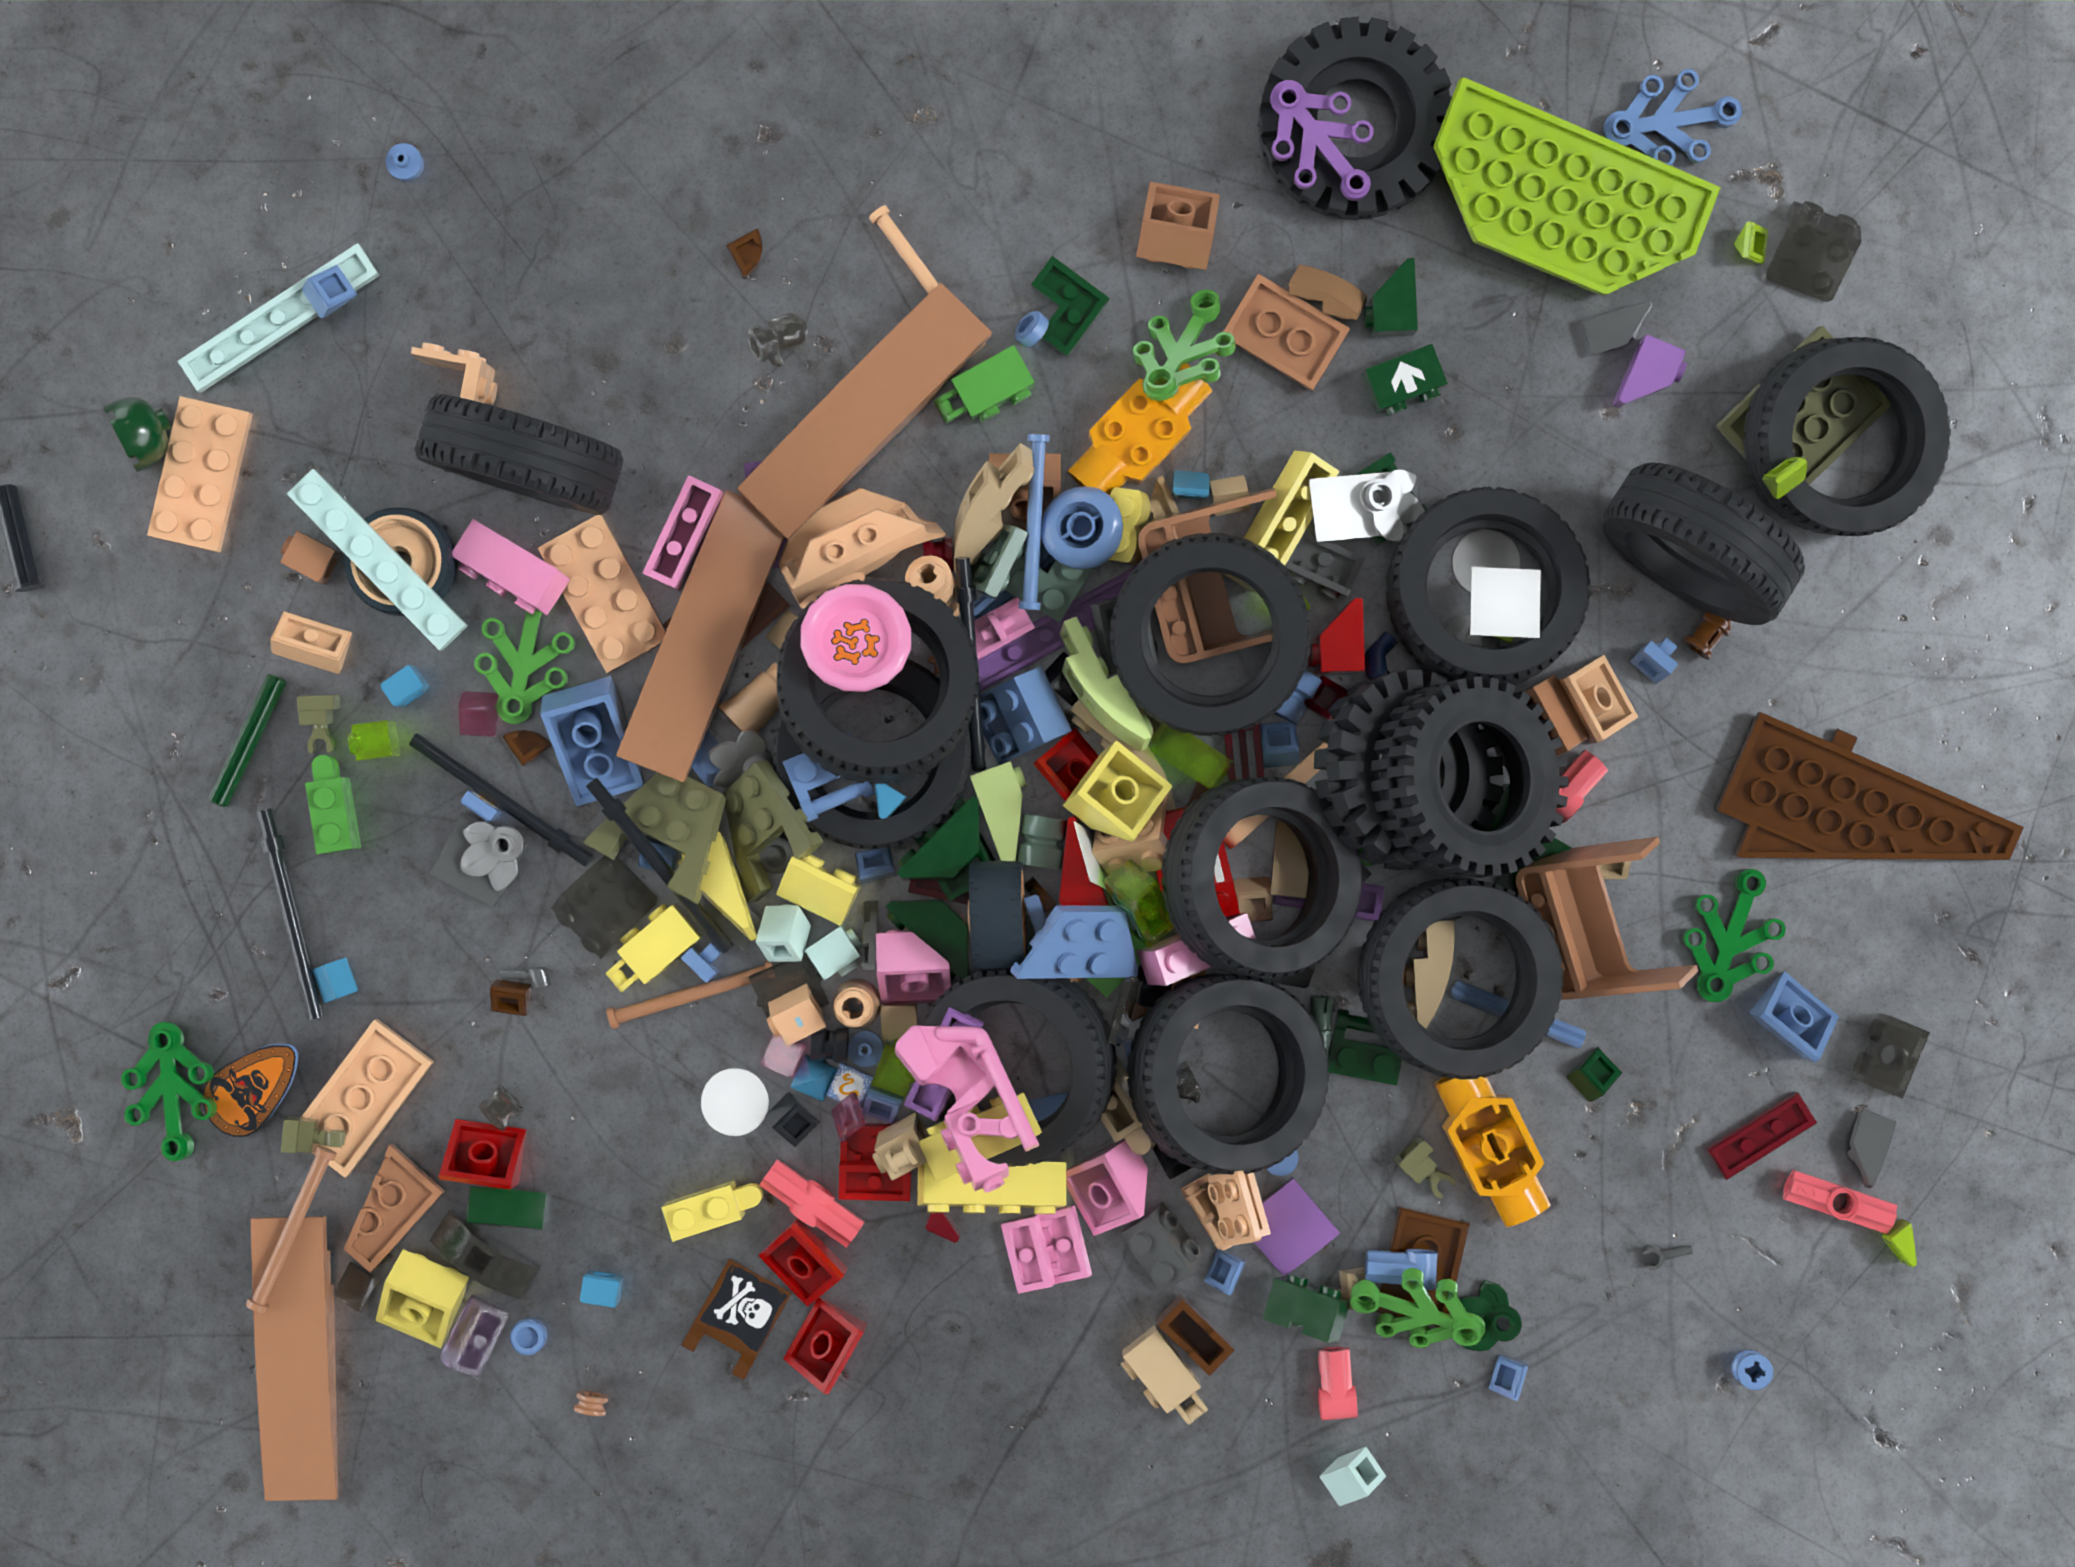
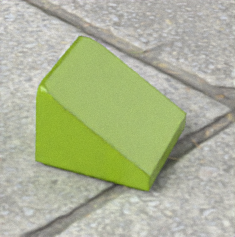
M1789 457L1763 476V482L1775 499H1780L1805 480L1807 461L1805 458Z
M1900 1219L1894 1224L1888 1234L1882 1233L1881 1238L1901 1263L1914 1267L1917 1265L1912 1224L1909 1221Z

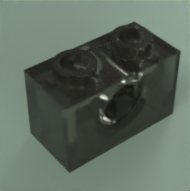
M1880 1013L1879 1018H1875L1869 1026L1867 1038L1870 1040L1865 1052H1860L1855 1060L1853 1071L1856 1074L1853 1079L1903 1099L1930 1032L1890 1015ZM1892 1045L1895 1050V1057L1890 1063L1885 1064L1882 1061L1881 1053L1886 1046Z

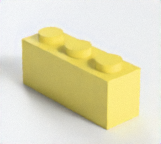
M1024 1092L1020 1093L1017 1097L1035 1136H1037L1042 1131ZM1000 1096L989 1100L992 1107L980 1112L979 1107L975 1106L968 1112L975 1114L978 1118L1002 1120L1009 1116ZM944 1121L927 1128L929 1135L918 1142L937 1182L958 1173L956 1164L961 1162L956 1150L949 1151L943 1140L941 1130L947 1128ZM988 1135L970 1137L978 1152L986 1159L1022 1144L1019 1137L1015 1139Z

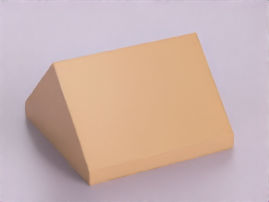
M1605 655L1558 679L1589 735V738H1587L1589 744L1605 740L1638 718Z

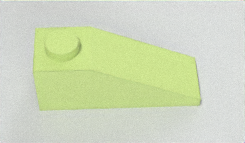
M1010 761L970 776L1001 861H1016L1023 800L1021 788L1027 786L1020 766L1013 768Z

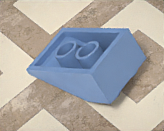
M611 676L542 696L540 715L576 806L597 801L586 787L596 777L612 796L641 788L645 784L640 765L616 756L628 723Z

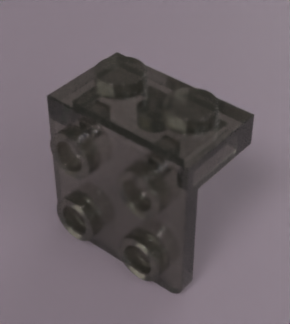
M1793 201L1788 211V227L1768 266L1766 277L1774 283L1829 302L1834 298L1862 242L1861 226L1857 225L1855 219L1847 215L1838 214L1836 217L1825 213L1821 206L1813 202L1805 201L1801 204Z
M603 856L561 893L551 909L555 912L557 920L563 926L571 928L578 935L587 951L595 953L602 959L624 934L656 906L658 899L617 856L614 861Z

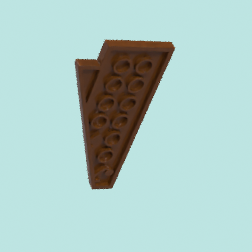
M1757 712L1715 808V811L1747 825L1734 854L1738 858L2010 860L2024 828L1762 712Z

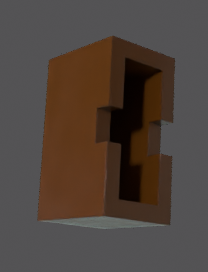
M1181 1293L1156 1318L1158 1327L1180 1346L1209 1376L1235 1351L1232 1342Z

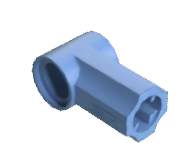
M1406 1249L1405 1252L1367 1250L1365 1257V1280L1374 1283L1401 1284L1403 1271L1408 1268H1416L1424 1274V1288L1426 1290H1434L1436 1288L1438 1252L1423 1249Z

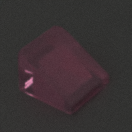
M471 691L462 693L458 703L460 735L496 737L498 719L496 709L497 693Z
M772 1035L761 1065L794 1079L808 1044L797 1041L787 1046L781 1035L778 1037Z

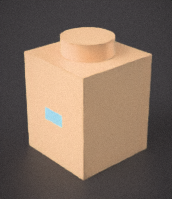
M807 983L768 1002L770 1017L766 1018L773 1035L775 1037L781 1035L787 1046L826 1027L823 1011Z

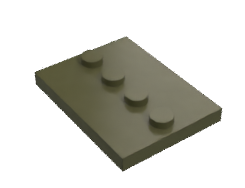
M1818 326L1792 352H1796L1797 348L1809 343L1833 337L1824 326ZM1849 374L1828 378L1814 386L1803 400L1793 426L1792 445L1794 457L1805 458L1807 461L1805 480L1809 485L1892 406L1891 402L1870 379ZM1760 383L1716 425L1717 429L1746 461L1747 458L1744 456L1745 448L1743 445L1746 413L1749 412V404L1751 399H1753L1755 390L1760 388Z

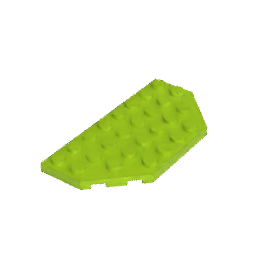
M1465 77L1458 80L1433 146L1474 243L1600 296L1607 295L1623 286L1695 255L1721 188Z

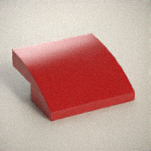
M841 1123L838 1200L910 1202L912 1170L892 1181L888 1172H880L873 1159V1154L876 1153L875 1145L878 1132L892 1124Z

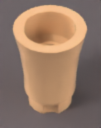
M773 663L766 670V673L762 671L739 692L717 706L740 732L753 731L759 734L765 724L779 710L777 699L778 665L776 663Z
M848 980L842 983L833 995L832 1009L834 1015L840 1023L849 1028H865L871 1025L881 1012L880 993L872 983L866 980ZM857 999L858 1003L862 1004V1009L859 1012L851 1011L849 1009L850 1000Z

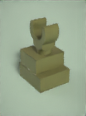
M340 694L297 696L299 725H313L312 736L307 743L309 753L316 752V742L319 739H323L326 742L328 753L335 750V742L332 736L329 735L327 724L333 723V709L341 708Z
M289 1116L284 1119L281 1152L312 1153L315 1150L316 1144L341 1148L342 1145H345L346 1131L318 1130L319 1119Z
M1418 1135L1393 1160L1418 1185L1426 1178L1430 1182L1429 1185L1432 1193L1442 1199L1443 1195L1437 1189L1439 1181L1448 1180L1453 1186L1456 1185V1181L1448 1173L1440 1172L1436 1168L1438 1165L1428 1156L1433 1149Z

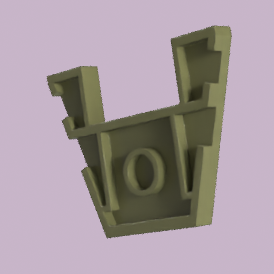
M767 760L755 762L723 793L726 797L725 809L746 903L758 901L772 889L759 854L781 833L785 831L796 859L808 857L823 844L818 832L811 833L805 825L808 818L802 809L795 810L787 799L790 792Z
M657 772L624 803L627 808L625 812L644 835L685 855L667 888L698 905L702 896L700 887L703 875H707L710 864L707 859L712 841H716L726 797L722 793L688 776L685 783ZM606 819L583 843L588 848L614 861L628 837L614 820L610 822Z

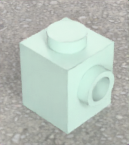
M782 904L781 906H766L756 943L769 962L802 961L811 924L799 905Z
M842 925L805 949V952L824 980L836 972L843 977L859 966L856 959L862 955L859 950L862 947V941L852 927L846 931Z
M1363 1447L1338 1457L1319 1477L1340 1507L1369 1496L1384 1480L1386 1475L1368 1448Z

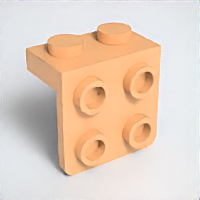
M422 343V348L412 347L410 355L424 364L465 372L460 394L461 398L485 404H494L497 395V383L493 382L495 369L486 363L487 359L479 357V353L458 349L457 355H454L449 351H445L444 347L430 343Z
M1168 793L1134 841L1131 842L1095 830L1092 853L1110 880L1162 869L1163 855L1166 852L1167 843L1163 829Z
M1242 1170L1235 1171L1233 1175L1217 1173L1208 1176L1210 1183L1208 1185L1209 1197L1213 1204L1216 1205L1219 1215L1218 1229L1221 1237L1226 1240L1227 1246L1260 1241L1261 1237L1271 1234L1254 1173L1244 1174Z

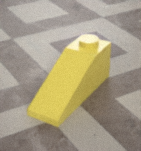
M718 832L716 841H712L707 859L710 864L707 875H703L700 890L702 895L750 941H753L757 938V934L729 846L722 834ZM683 859L678 861V866L681 864Z

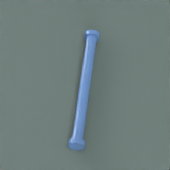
M1028 434L1027 441L1031 442L1034 473L1029 481L1026 527L1028 535L1025 546L1023 601H1019L1018 609L1040 610L1041 603L1037 602L1045 444L1046 442L1049 443L1050 435Z

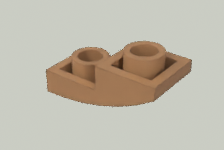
M1299 264L1289 282L1288 295L1299 296L1310 301H1323L1322 313L1334 315L1340 319L1357 320L1367 302V295L1351 283L1314 267Z

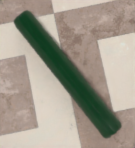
M274 674L266 675L209 795V800L212 803L221 807L229 805L286 685V681Z

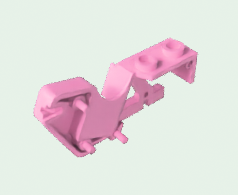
M911 1026L896 1042L895 1053L918 1084L941 1085L951 1090L955 1095L956 1103L945 1115L944 1122L947 1128L941 1130V1135L948 1150L955 1149L961 1162L956 1164V1168L964 1185L971 1183L974 1191L983 1188L984 1192L993 1191L1004 1185L1003 1179L1009 1176L1007 1163L996 1164L988 1161L978 1152L970 1137L975 1135L1003 1136L1006 1139L1019 1137L1025 1152L1038 1147L1039 1143L988 1033L980 1027ZM994 1088L997 1089L1009 1116L1002 1120L978 1118L975 1114L968 1112Z

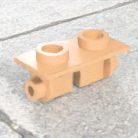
M1209 1172L1185 1185L1180 1190L1214 1242V1246L1218 1250L1221 1248L1224 1251L1231 1246H1227L1226 1240L1221 1237L1218 1229L1219 1215L1216 1205L1213 1204L1208 1193V1185L1210 1184L1208 1176L1211 1175Z

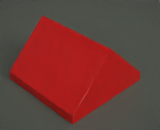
M1074 728L1038 758L1033 765L1066 802L1099 755Z
M455 1119L439 1172V1179L511 1190L520 1181L526 1129Z
M798 1218L758 1255L807 1307L845 1276L848 1269L826 1244Z
M819 1297L783 1360L823 1394L829 1395L861 1339L867 1323Z

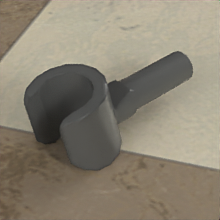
M546 967L522 971L500 970L499 972L500 979L523 980L529 978L531 989L552 984L549 970Z
M1653 1245L1645 1247L1642 1252L1643 1254L1655 1252L1659 1255L1656 1262L1645 1264V1267L1650 1270L1658 1269L1664 1260L1693 1253L1691 1246L1660 1250Z

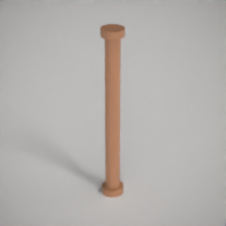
M767 960L764 961L765 965L708 983L617 1010L614 1007L607 1008L606 1012L612 1029L620 1027V1023L766 979H769L770 982L778 980L774 963Z
M316 1145L315 1159L253 1298H248L245 1306L252 1311L265 1314L268 1310L267 1300L330 1160L334 1161L337 1153L330 1148Z

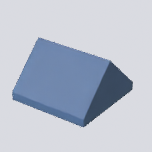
M1785 971L1775 979L1748 1012L1751 1017L1802 1059L1814 1063L1820 1060L1839 1018L1834 1011Z

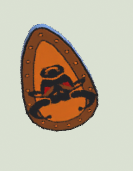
M291 1044L262 1046L231 1061L215 1072L213 1078L204 1085L203 1096L213 1099L217 1105L216 1114L209 1119L211 1123L222 1133L233 1137H246L261 1129L274 1114L293 1082L298 1064L297 1049ZM203 1103L204 1111L207 1114L208 1106Z

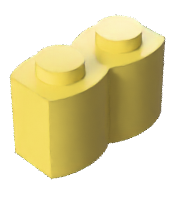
M1114 487L1109 496L1115 501L1120 510L1123 532L1120 545L1109 561L1137 565L1142 558L1138 536L1149 518L1148 494L1139 490Z

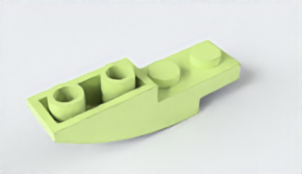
M1077 616L1064 621L1060 637L1070 657L1065 659L1062 672L1070 687L1087 710L1108 731L1138 751L1147 749L1153 734L1148 717L1145 714H1140L1134 700L1129 696L1126 688L1123 687L1118 675L1107 679L1109 677L1108 668L1101 657L1097 658L1093 651V639L1089 629L1086 626H1081Z

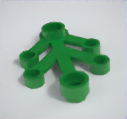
M1744 869L1735 877L1734 885L1739 896L1726 930L1717 913L1718 901L1714 896L1702 894L1694 902L1695 910L1703 916L1719 950L1713 964L1704 947L1706 943L1705 933L1698 928H1689L1683 933V944L1691 950L1701 971L1697 979V990L1707 1001L1721 1002L1726 1000L1733 991L1734 983L1756 973H1769L1774 966V960L1771 955L1757 952L1751 956L1749 962L1729 969L1734 955L1768 939L1779 940L1786 932V926L1781 920L1770 918L1764 921L1761 927L1741 936L1754 897L1761 895L1766 887L1764 875L1756 869ZM1752 876L1758 881V885L1754 890L1748 889L1746 885L1747 879ZM1705 898L1710 899L1712 902V907L1707 912H1704L1700 907L1701 901ZM1773 922L1779 926V932L1775 936H1771L1768 932V927ZM1692 932H1697L1700 936V941L1697 945L1693 946L1689 943L1688 937ZM1764 956L1767 959V966L1760 970L1756 966V960ZM1714 978H1719L1722 983L1718 991H1713L1710 987V982Z
M160 1022L149 1031V1049L134 1068L127 1069L122 1073L121 1083L128 1090L142 1088L147 1080L146 1075L158 1061H160L161 1074L138 1103L129 1105L126 1108L124 1117L126 1122L132 1126L146 1123L149 1120L150 1111L163 1096L166 1137L162 1140L161 1151L166 1159L176 1162L187 1159L194 1150L192 1137L182 1131L179 1095L192 1106V1114L198 1120L212 1118L217 1112V1105L213 1099L204 1097L176 1072L175 1059L189 1069L188 1077L194 1084L209 1082L213 1078L214 1071L209 1063L199 1060L183 1045L184 1035L176 1024ZM162 1034H165L168 1038L166 1046H163L161 1043ZM199 1067H202L205 1071L203 1079H200L197 1075ZM131 1073L137 1075L138 1081L136 1085L130 1080ZM202 1103L208 1106V1113L206 1115L200 1110ZM135 1108L141 1112L139 1121L133 1115ZM172 1141L178 1146L176 1154L171 1150Z

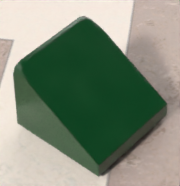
M1597 1047L1567 1075V1079L1589 1102H1592L1604 1096L1622 1072Z

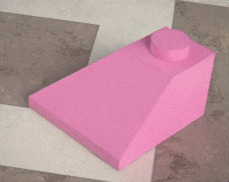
M890 930L886 933L876 934V968L881 1005L934 1003L939 996L943 995L952 986L949 962L913 932Z
M1125 1139L1099 1150L1066 1169V1187L1093 1236L1139 1219L1144 1215L1148 1167L1142 1156L1135 1154Z

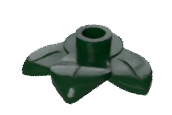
M1484 1280L1480 1287L1479 1297L1469 1296L1459 1299L1466 1312L1481 1317L1485 1322V1333L1481 1340L1475 1345L1463 1346L1464 1348L1472 1351H1487L1498 1341L1506 1342L1513 1340L1521 1332V1315L1515 1308L1510 1306L1508 1294L1499 1284ZM1500 1317H1505L1509 1320L1510 1327L1508 1330H1502L1498 1327L1497 1321Z

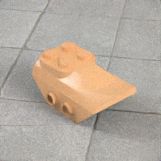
M859 487L826 503L787 540L778 567L795 600L801 608H805L811 601H816L820 594L833 587L837 588L840 584L857 579L863 581L865 575L887 563L901 550L944 537L946 533L937 522L927 521L916 516L907 503Z

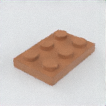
M1257 274L1223 332H1229L1234 336L1236 347L1313 392L1350 328L1322 313V311L1297 296L1288 295L1289 292Z

